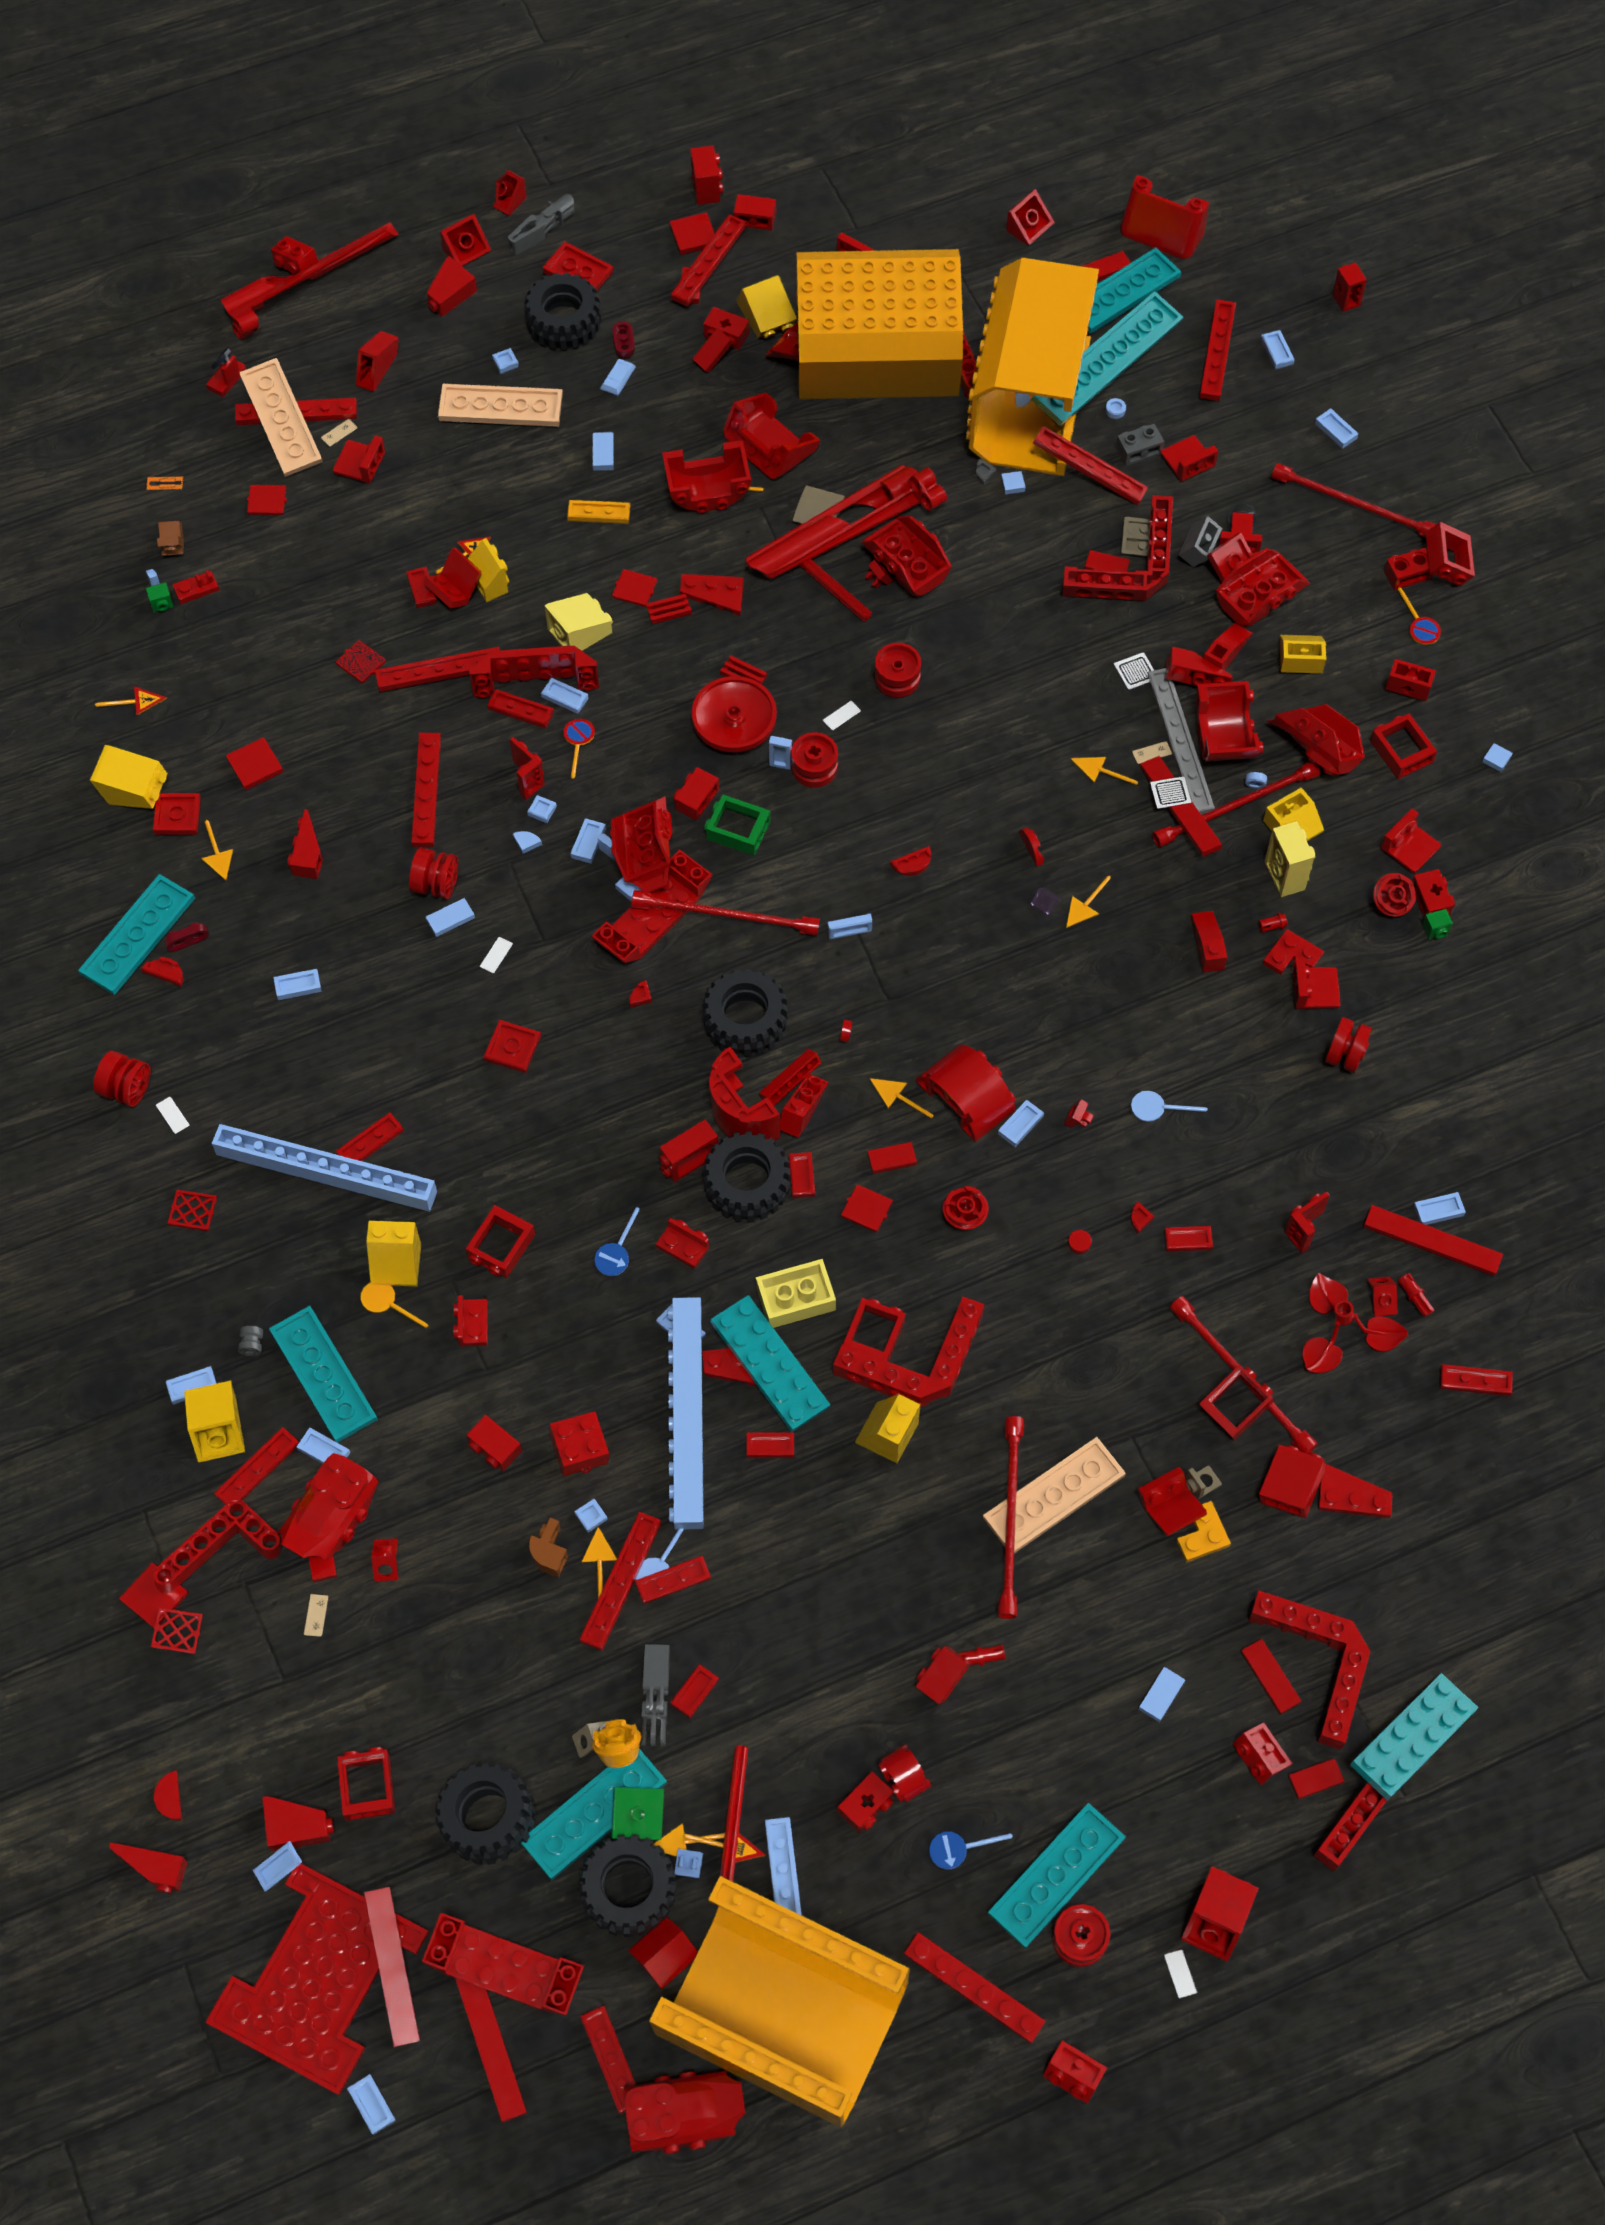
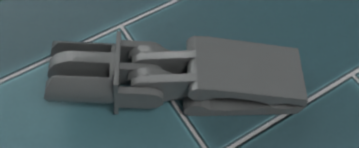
M570 194L562 196L553 204L549 201V207L543 210L541 214L537 216L530 215L508 236L509 251L517 256L546 238L545 234L559 223L563 226V220L575 212L574 200Z
M645 1644L643 1694L646 1695V1701L642 1702L641 1746H646L647 1725H651V1746H656L657 1726L661 1725L660 1745L661 1747L666 1746L667 1701H664V1695L668 1696L670 1645ZM654 1695H657L656 1701H654Z

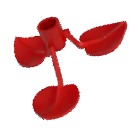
M1320 1273L1314 1278L1310 1288V1304L1320 1314H1328L1333 1310L1336 1322L1330 1342L1325 1338L1316 1337L1310 1339L1305 1344L1303 1360L1305 1368L1309 1372L1326 1373L1335 1369L1340 1364L1343 1356L1342 1349L1333 1344L1335 1343L1340 1325H1349L1353 1320H1355L1363 1333L1367 1334V1344L1379 1352H1387L1394 1349L1408 1336V1331L1401 1324L1383 1316L1369 1319L1367 1323L1368 1329H1366L1359 1320L1358 1314L1353 1313L1354 1307L1348 1301V1291L1341 1283L1329 1279Z

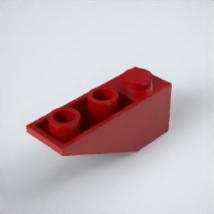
M1234 623L1215 639L1204 654V658L1225 671L1253 633Z
M1172 647L1166 660L1165 679L1197 686L1198 684L1231 682L1233 675L1190 650Z
M305 809L303 817H300L298 820L299 832L293 839L294 850L292 854H289L288 867L291 868L293 876L318 879L323 859L309 812Z
M809 1074L784 1106L780 1118V1130L798 1138L810 1121L829 1082Z

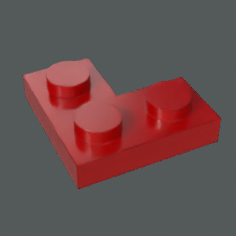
M1287 929L1266 956L1263 965L1282 975L1292 960L1295 961L1296 957H1305V965L1315 967L1322 958L1324 951Z

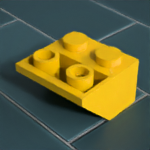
M487 538L479 543L468 559L482 572L476 586L485 601L488 602L508 593L507 584L509 583V578L505 573L508 569L504 560L498 558L496 547L494 544L490 545Z
M1280 635L1281 672L1323 674L1326 662V642L1322 636Z
M1302 787L1266 808L1263 821L1271 831L1273 828L1297 821L1300 828H1303L1306 832V841L1324 832L1315 803Z

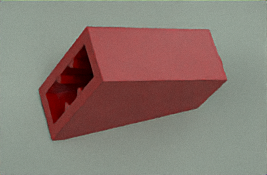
M448 256L427 292L429 308L443 317L477 292L476 278L453 258Z
M380 331L358 350L356 386L373 392L376 390L397 356L399 337Z
M269 1796L263 1797L267 1846L271 1852L278 1851L289 1841L294 1848L331 1841L330 1834L334 1833L333 1819L328 1818L325 1811Z

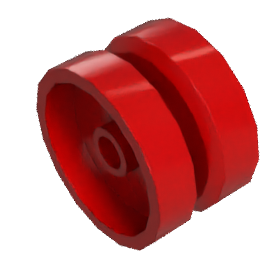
M891 643L878 651L875 658V683L881 692L891 697H905L912 694L918 688L921 677V657L916 649L904 643Z
M813 732L800 736L793 743L791 749V768L796 781L803 786L817 788L829 784L836 777L838 771V750L833 739L826 734Z
M1342 1017L1325 1063L1337 1066L1344 1054L1346 1055L1343 1065L1344 1070L1355 1073L1368 1048V1039L1372 1027L1361 1024L1358 1026L1355 1036H1353L1351 1033L1354 1021Z
M1084 1904L1071 1906L1063 1911L1056 1921L1052 1936L1054 1950L1059 1958L1068 1965L1079 1968L1091 1966L1101 1959L1108 1947L1111 1934L1109 1923L1103 1913L1092 1906ZM1081 1933L1085 1936V1939L1082 1940L1081 1936L1077 1937L1076 1935Z

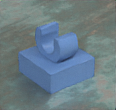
M678 1849L675 1875L700 1879L703 1853Z

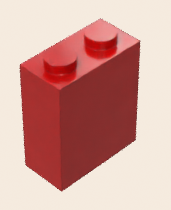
M1279 1445L1259 1493L1261 1504L1306 1519L1326 1470L1325 1460L1315 1453L1307 1454L1300 1452L1294 1446L1287 1445L1285 1447Z

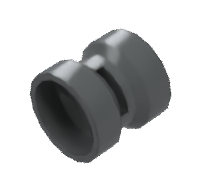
M255 1326L241 1327L239 1336L242 1340L238 1345V1352L246 1356L260 1355L262 1351L260 1340L263 1338V1329Z

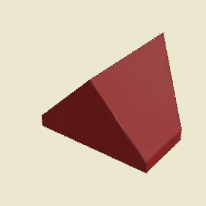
M507 170L504 175L496 180L495 203L493 207L507 215H511L527 197L524 178Z

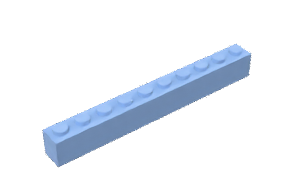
M219 1124L212 1141V1146L218 1156L429 1212L437 1194L434 1180Z
M701 1297L673 1298V1306H668V1319L673 1320V1328H668L669 1342H673V1350L668 1352L669 1364H673V1372H669V1386H673V1394H669V1408H673V1417H669V1431H673V1439H669V1453H674V1462H669V1476H674V1484L669 1485V1499H674V1507L669 1508V1521L674 1522L675 1530L680 1528L703 1529Z

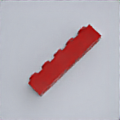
M808 1048L759 1092L762 1100L768 1097L773 1106L776 1105L822 1063L818 1054Z

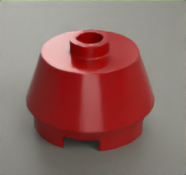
M1390 873L1380 878L1374 888V901L1379 910L1393 917L1406 914L1416 901L1413 882L1408 877L1399 873Z
M971 1186L952 1190L943 1203V1214L946 1220L953 1227L961 1231H969L978 1227L985 1221L989 1209L986 1198L978 1189Z

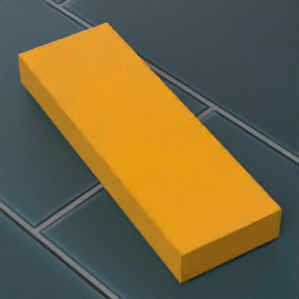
M569 500L568 521L629 524L630 503Z

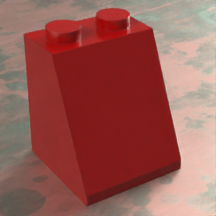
M1212 1866L1181 1940L1228 1962L1241 1935L1259 1888Z

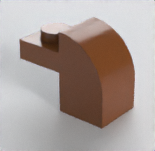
M158 522L160 538H157L158 547H161L162 556L183 554L184 537L182 522Z
M550 1518L548 1523H544L539 1532L540 1539L531 1535L529 1547L534 1564L541 1571L559 1578L568 1559L567 1549L554 1544L561 1528L558 1520Z

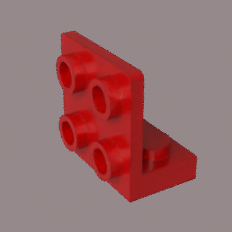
M375 435L372 442H369L368 445L347 440L333 468V473L371 483L386 453L383 437Z
M1193 435L1161 450V455L1182 482L1216 466L1218 449L1215 445L1204 448L1197 437Z
M452 548L441 573L426 577L423 584L449 608L465 606L468 604L482 572L457 548Z
M512 737L509 741L513 762L520 767L516 772L520 795L527 800L545 785L542 760L537 754H532L522 741L518 742Z
M1413 808L1385 835L1381 849L1412 873H1416L1441 848V843L1417 826L1418 823L1416 821L1419 813Z
M1296 957L1292 969L1296 1009L1339 1008L1340 994L1337 968L1309 967V965H1305V957Z
M1328 1192L1322 1195L1319 1193L1314 1195L1308 1201V1204L1303 1207L1299 1205L1290 1212L1291 1216L1287 1221L1285 1234L1301 1254L1309 1249L1315 1233V1228L1311 1221L1324 1213L1330 1197Z
M1180 1467L1138 1488L1144 1510L1166 1536L1207 1515L1206 1509L1188 1489L1184 1472Z

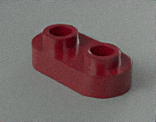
M617 322L613 326L615 352L619 357L628 358L635 352L633 329L628 322Z
M192 923L184 929L170 932L164 939V943L168 951L176 952L204 941L209 933L204 924Z

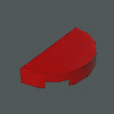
M1027 827L1020 829L1019 834L1035 865H1043L1044 856L1038 850V847L1041 845L1036 834Z
M927 846L890 861V866L901 875H918L925 871L930 864V847Z
M159 957V959L153 960L150 963L149 961L146 962L141 968L142 973L182 987L184 980L183 972L178 963L171 958Z
M175 1770L159 1780L154 1792V1801L156 1808L163 1816L173 1821H182L178 1772Z

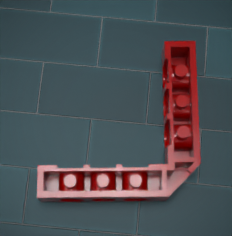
M1152 495L1147 571L1120 572L1118 569H1115V571L1098 570V568L1085 570L1065 566L1063 596L1146 601L1167 584L1170 565L1173 497Z
M962 1297L930 1377L843 1344L833 1364V1375L891 1397L900 1394L920 1404V1407L928 1405L929 1402L936 1399L948 1397L951 1395L983 1317L985 1304Z
M1258 1591L1250 1614V1622L1262 1626L1264 1623L1282 1629L1281 1632L1286 1633L1288 1631L1304 1636L1305 1640L1310 1641V1639L1328 1644L1330 1648L1342 1651L1339 1662L1340 1669L1332 1687L1334 1691L1327 1705V1716L1317 1741L1318 1743L1341 1750L1346 1743L1369 1659L1370 1649L1352 1620Z

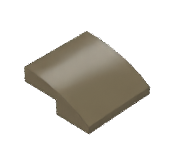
M806 485L795 511L793 523L801 525L844 500L845 496ZM840 512L834 515L833 517L837 518L840 515Z
M1125 517L1121 548L1122 555L1148 557L1150 519Z

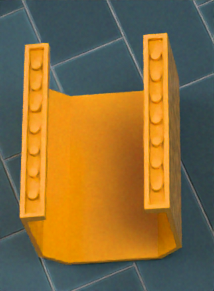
M959 249L797 252L799 399L959 396L963 362V316Z
M1020 258L1002 267L999 277L995 276L993 289L996 290L991 293V307L988 308L986 319L989 321L984 325L983 336L986 337L981 340L979 352L982 353L977 357L976 368L978 369L974 372L973 388L970 389L969 394L970 403L966 440H970L969 449L987 463L1064 476L1066 463L1034 445L1033 442L1043 426L1071 442L1076 413L1063 425L1059 426L1031 398L1035 395L1064 400L1063 411H1072L1083 352L1090 347L1091 336H1087L1099 269ZM1016 393L1028 394L1030 397L1029 403L1026 406L1017 407Z
M720 1876L709 1897V1902L719 1907L674 2003L663 1997L660 1998L649 2022L657 2036L842 2128L856 2102L908 1985L909 1968Z

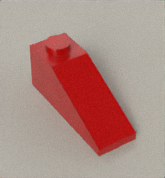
M1213 911L1191 913L1203 973L1225 970L1227 962L1226 948Z
M110 1842L109 1848L154 1887H157L156 1891L171 1894L172 1890L180 1891L187 1866V1861L184 1857Z

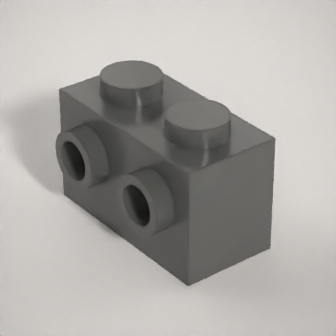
M1155 424L1142 426L1139 429L1124 432L1117 436L1116 450L1125 466L1159 456L1164 448V440Z
M1208 516L1193 523L1179 556L1192 567L1205 563L1209 559L1207 554L1213 551L1222 528Z

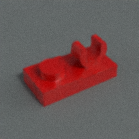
M209 570L204 574H196L193 578L191 577L172 584L180 605L220 591L212 571Z

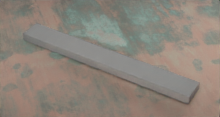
M1166 668L1149 671L1147 676L1180 777L1185 778L1190 799L1201 815L1211 810L1213 811L1215 807L1172 680L1165 679Z

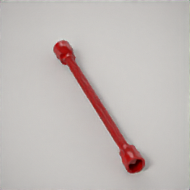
M1280 463L1275 465L1272 472V479L1285 484L1288 481L1291 483L1295 482L1307 488L1310 487L1312 490L1315 489L1317 492H1322V494H1327V496H1332L1341 501L1344 500V502H1349V504L1356 505L1358 508L1361 507V509L1363 508L1371 513L1373 512L1392 521L1395 520V522H1400L1402 525L1405 524L1407 527H1412V529L1420 532L1419 536L1426 538V531L1436 525L1426 520L1423 523L1421 521L1416 522L1407 517L1404 518V516H1399L1397 513L1394 514V512L1382 509V507H1377L1363 500L1360 501L1358 498L1355 499L1353 496H1348V494H1343V492L1341 493L1317 482L1314 483L1312 480L1309 481L1307 478L1297 476L1296 473L1292 472V468Z
M1311 761L1297 768L1294 774L1220 806L1213 811L1211 810L1203 814L1202 817L1208 822L1291 783L1314 779L1320 776V768L1318 764ZM1181 825L1177 827L1169 826L1152 832V837L1156 846L1161 848L1175 840L1184 830Z
M634 890L631 907L649 910V907L661 906L664 908L669 907V909L688 910L689 912H702V914L727 916V918L760 921V923L766 924L774 923V925L793 927L800 930L802 934L815 936L818 934L820 921L819 918L802 916V919L797 918L793 920L790 918H777V916L771 917V915L766 916L765 914H752V912L746 911L738 912V910L713 908V906L708 907L707 905H694V903H680V901L658 899L656 896H651V892Z
M1184 1296L1179 1297L1171 1304L1170 1309L1182 1322L1186 1321L1188 1324H1192L1191 1326H1194L1193 1328L1225 1361L1231 1370H1234L1239 1365L1197 1319L1194 1313L1195 1308ZM1242 1376L1240 1377L1241 1381L1245 1383L1262 1403L1265 1399ZM1272 1403L1267 1408L1273 1416H1276L1275 1418L1281 1425H1284L1283 1427L1290 1432V1436L1293 1438L1292 1443L1300 1452L1309 1454L1317 1447L1318 1443L1306 1430L1301 1431L1295 1427L1275 1403Z
M1010 1416L1005 1419V1438L1008 1439L1010 1446L1004 1590L998 1604V1617L1002 1619L1017 1618V1597L1014 1596L1013 1559L1015 1552L1018 1445L1024 1431V1419L1018 1416Z

